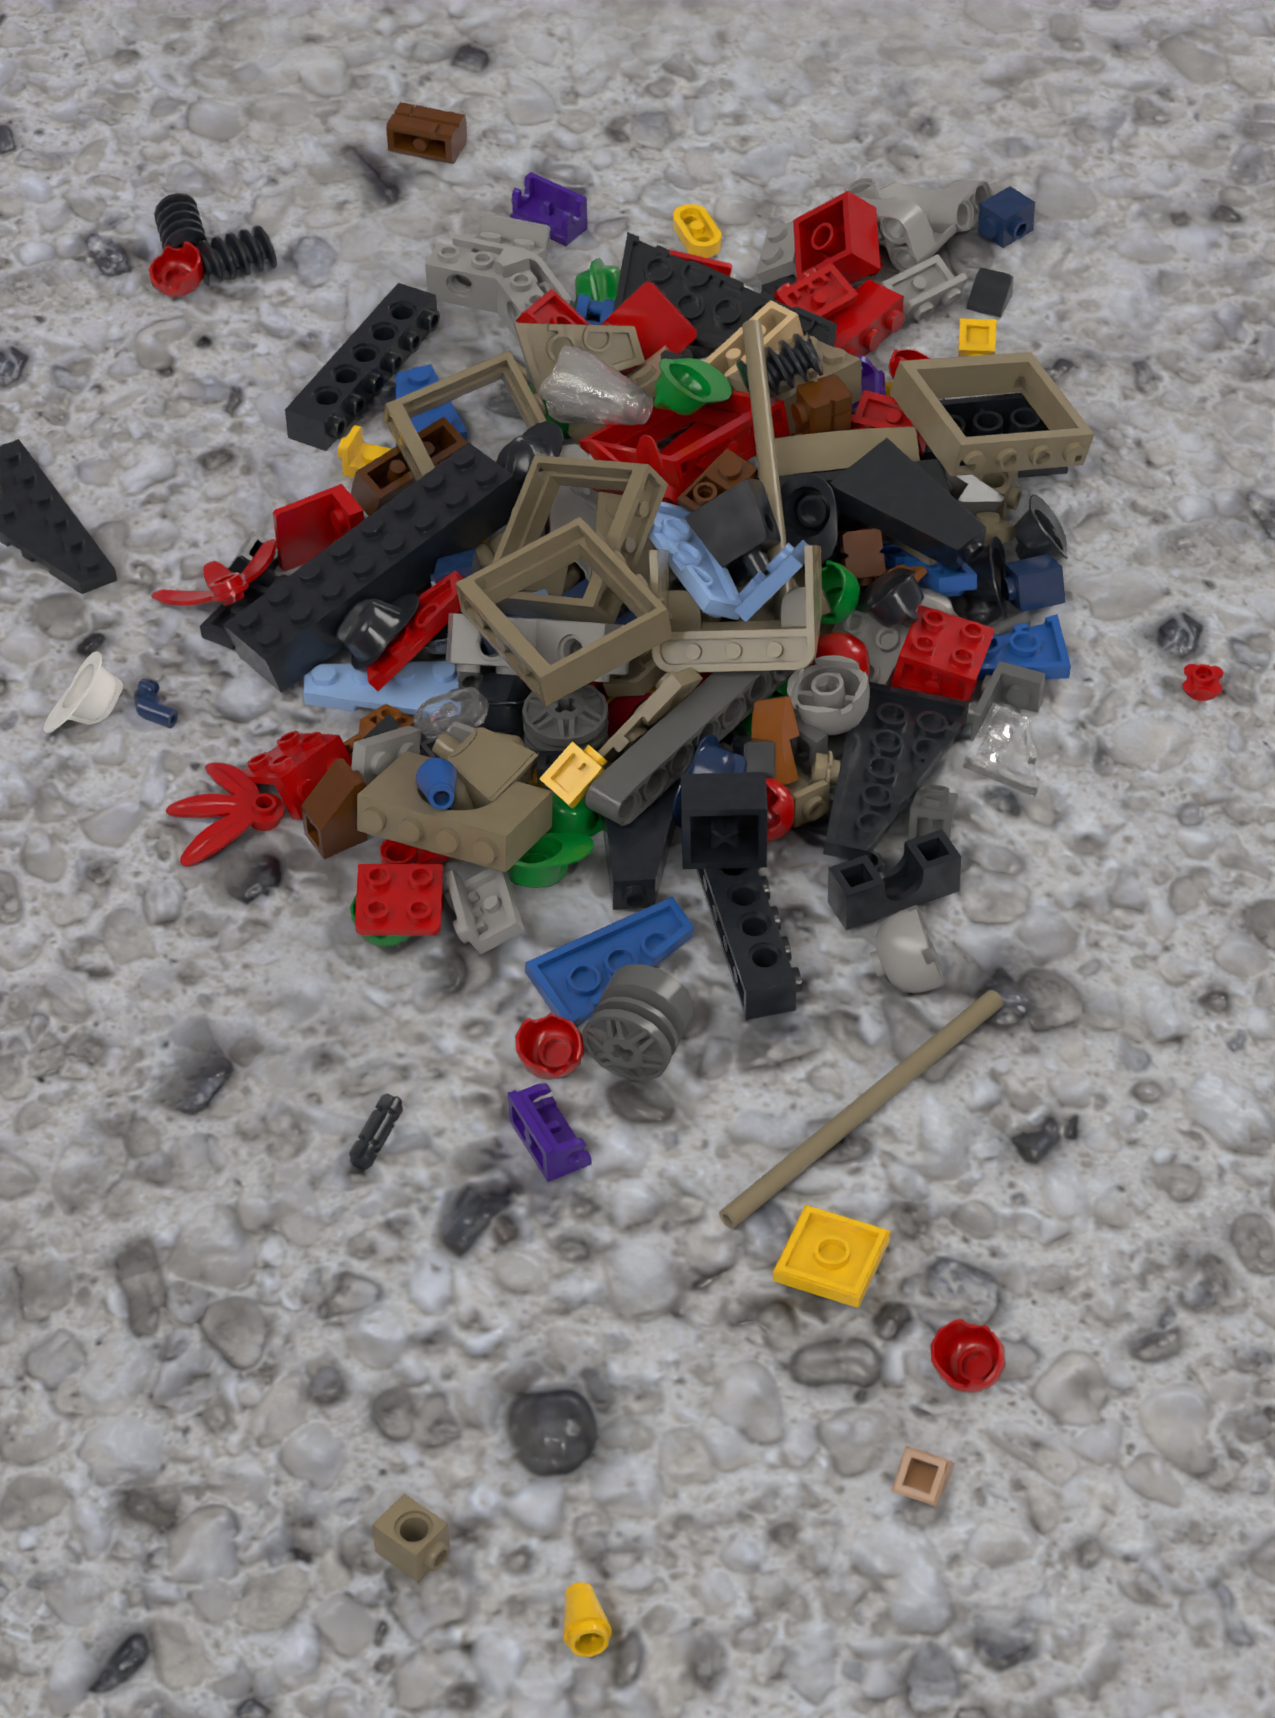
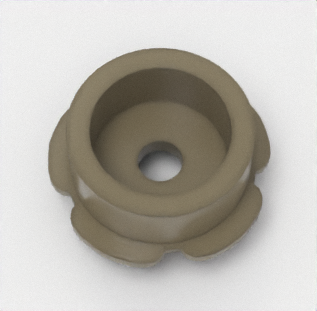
M828 751L827 754L815 753L810 784L825 779L828 784H837L840 760L833 759L832 751Z

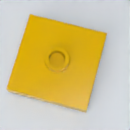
M805 1204L773 1270V1281L859 1308L888 1247L891 1231Z

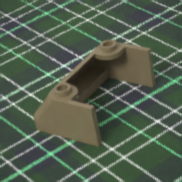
M804 545L805 587L794 588L785 594L781 602V620L746 622H702V610L688 591H669L668 550H649L650 591L657 598L662 597L665 599L666 608L673 615V618L670 619L672 638L652 648V657L655 664L665 672L673 670L675 673L690 667L696 672L799 670L809 666L817 654L822 615L821 546Z

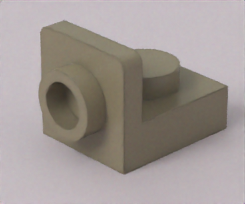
M800 771L797 773L799 780L784 784L789 789L794 801V821L792 825L795 828L811 820H816L829 812L830 785L825 779L810 784V779Z

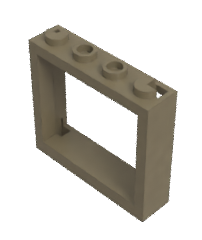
M510 350L385 404L384 420L416 481L434 469L435 466L410 420L412 417L502 379L528 429L537 423L546 421L544 417L546 410L538 393L532 394L527 384L529 377L525 366L521 367L519 361H515Z
M1032 352L899 361L890 394L950 476L1084 465L1094 437L1092 430ZM1021 392L1049 430L966 437L938 398ZM961 460L964 461L966 466H959Z
M535 455L492 563L540 539L560 486L624 491L605 541L613 552L619 551L623 555L628 568L634 573L668 483L649 464ZM593 571L583 599L517 592L495 605L503 614L614 624L623 601Z
M581 517L455 583L461 612L545 706L672 638L670 619L673 618V615L666 608L665 599L662 597L657 598L650 591L644 577L641 574L635 575L628 568L623 555L619 551L613 552L606 544L602 533L599 530L594 532ZM582 558L638 618L556 663L549 665L495 604Z

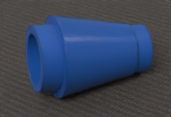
M442 758L426 760L416 773L417 786L435 809H447L453 804L457 783V771L454 765Z

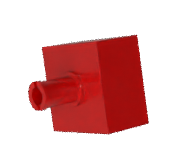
M846 191L793 220L797 281L810 269L816 267L819 270L831 262L850 285L866 276L873 277L880 272L883 263L880 261L883 259L879 255L876 207Z

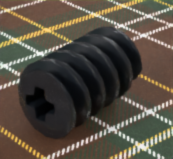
M175 193L166 196L157 204L154 218L163 250L168 245L176 249L182 248L184 242H190L197 248L199 241H207L197 203L193 197L184 193Z
M259 225L252 227L251 234L248 230L241 229L237 237L233 233H227L224 241L216 236L211 239L210 245L205 240L199 241L197 245L203 263V281L207 286L210 285V275H214L218 283H223L224 271H227L233 280L236 279L238 267H241L246 276L250 275V264L253 263L259 272L264 271V260H268L272 268L277 267V258L272 241L265 230Z
M798 333L792 335V348L784 340H780L778 342V354L769 346L764 348L768 385L777 396L781 394L780 382L782 381L791 389L795 388V375H798L805 383L809 382V369L811 368L819 376L824 375L821 361L808 333L807 341ZM739 359L736 361V367L750 396L747 365Z

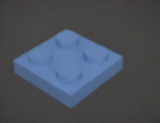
M804 540L795 548L788 543L765 567L770 573L765 576L761 571L758 572L737 595L742 602L734 611L745 622L805 564L804 545L808 544Z

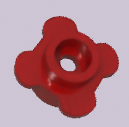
M1188 664L1184 667V674L1187 678L1182 683V689L1192 699L1208 701L1222 692L1219 679L1223 678L1224 672L1220 667L1205 664Z

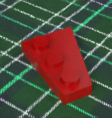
M456 570L418 596L420 602L415 615L390 641L381 656L371 666L366 668L368 683L378 692L448 623L449 613L458 614L461 611L455 583L464 578Z

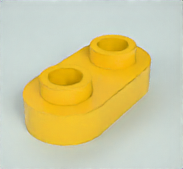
M685 204L674 210L673 229L689 254L710 258L720 252L722 247L721 232L704 207L697 204Z

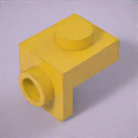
M960 318L958 357L994 355L996 353L997 320Z

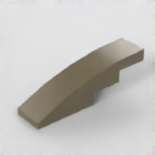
M916 427L843 430L775 438L779 476L847 469L886 438L893 442L910 459L920 461Z

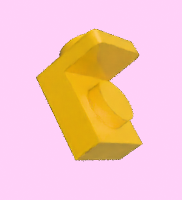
M354 425L348 436L343 437L338 446V458L342 460L343 476L354 478L357 470L391 449L364 443L362 427Z
M571 742L541 776L540 780L571 808H574L586 795L592 782L605 771L602 766L607 760L589 744L582 750L574 742Z

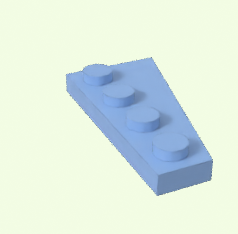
M661 502L648 538L657 550H668V565L703 612L715 618L726 617L738 620L740 616L734 610L742 602L737 596L739 593L728 569L718 564L687 523L685 517L691 512L681 506Z
M446 661L408 662L379 692L368 683L367 669L355 670L351 664L318 665L304 676V702L306 705L355 712L359 707L371 708L375 711L384 704H388L397 708L402 713L414 715L415 720L421 722L436 717H454L464 720L465 700L455 698L449 694L450 690L459 688L455 663Z

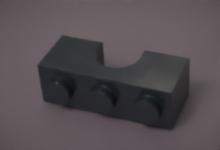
M941 829L905 841L904 854L901 860L887 871L879 873L867 855L828 867L827 902L845 930H849L895 914L914 905L918 906L959 892L962 857L946 833Z

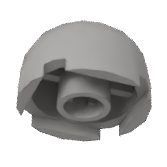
M822 656L815 658L816 665L810 666L805 670L804 668L795 670L788 679L787 694L791 697L795 716L804 723L815 726L828 735H838L847 732L860 723L869 707L870 686L866 672L864 673L860 670L859 663L843 656Z
M917 905L900 910L889 916L880 925L875 936L877 950L870 952L877 976L886 975L893 987L908 993L930 991L945 985L933 942L930 941L926 931V923Z

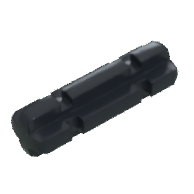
M386 1093L380 1097L375 1106L377 1110L372 1111L358 1136L360 1140L354 1143L349 1152L351 1157L350 1163L353 1166H359L366 1170L373 1165L377 1158L375 1153L380 1152L395 1126L393 1123L398 1120L403 1111L402 1100L398 1096L393 1097Z

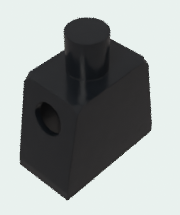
M746 478L685 517L689 526L721 567L736 570L745 566L751 579L760 571L765 576L770 573L765 568L770 563L765 552L781 542V536L762 481Z

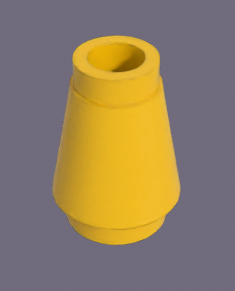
M584 1582L570 1585L565 1591L563 1640L577 1656H596L607 1648L612 1635V1628L594 1593L593 1587Z

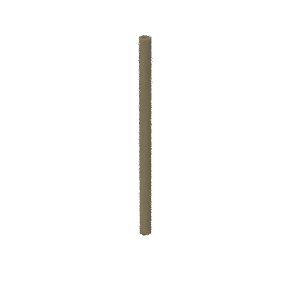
M748 320L743 323L742 329L759 481H762L781 536V542L767 551L768 560L771 562L787 543L762 324L758 320ZM791 578L772 596L775 620H781V602L785 594L792 590Z
M988 990L725 1206L719 1212L722 1222L731 1229L742 1223L1002 1008L1003 1000L1001 996L994 990Z

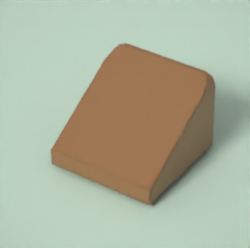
M906 1446L891 1491L937 1507L953 1472L955 1463L951 1460Z

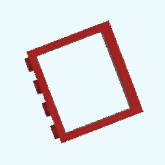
M732 390L728 400L707 403L690 416H683L672 410L657 409L653 404V399L579 440L580 448L588 455L590 452L587 448V441L592 440L602 445L618 461L636 463L637 445L640 437L643 435L651 436L655 442H658L692 422L720 427L671 456L660 454L665 470L666 482L674 487L680 495L726 449H729L746 461L757 455L750 396L746 392ZM770 397L774 437L790 436L784 400Z

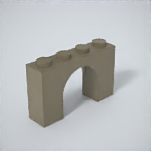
M405 751L357 794V831L505 873L552 827L553 791L515 781L494 802L484 807L472 810L435 809L416 783L417 770L426 760L431 758Z

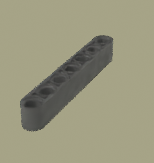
M794 670L714 672L592 782L586 794L587 808L622 826L628 825L681 777V774L687 772L699 743L705 736L712 734L720 742L753 711L755 701L767 699L792 675Z

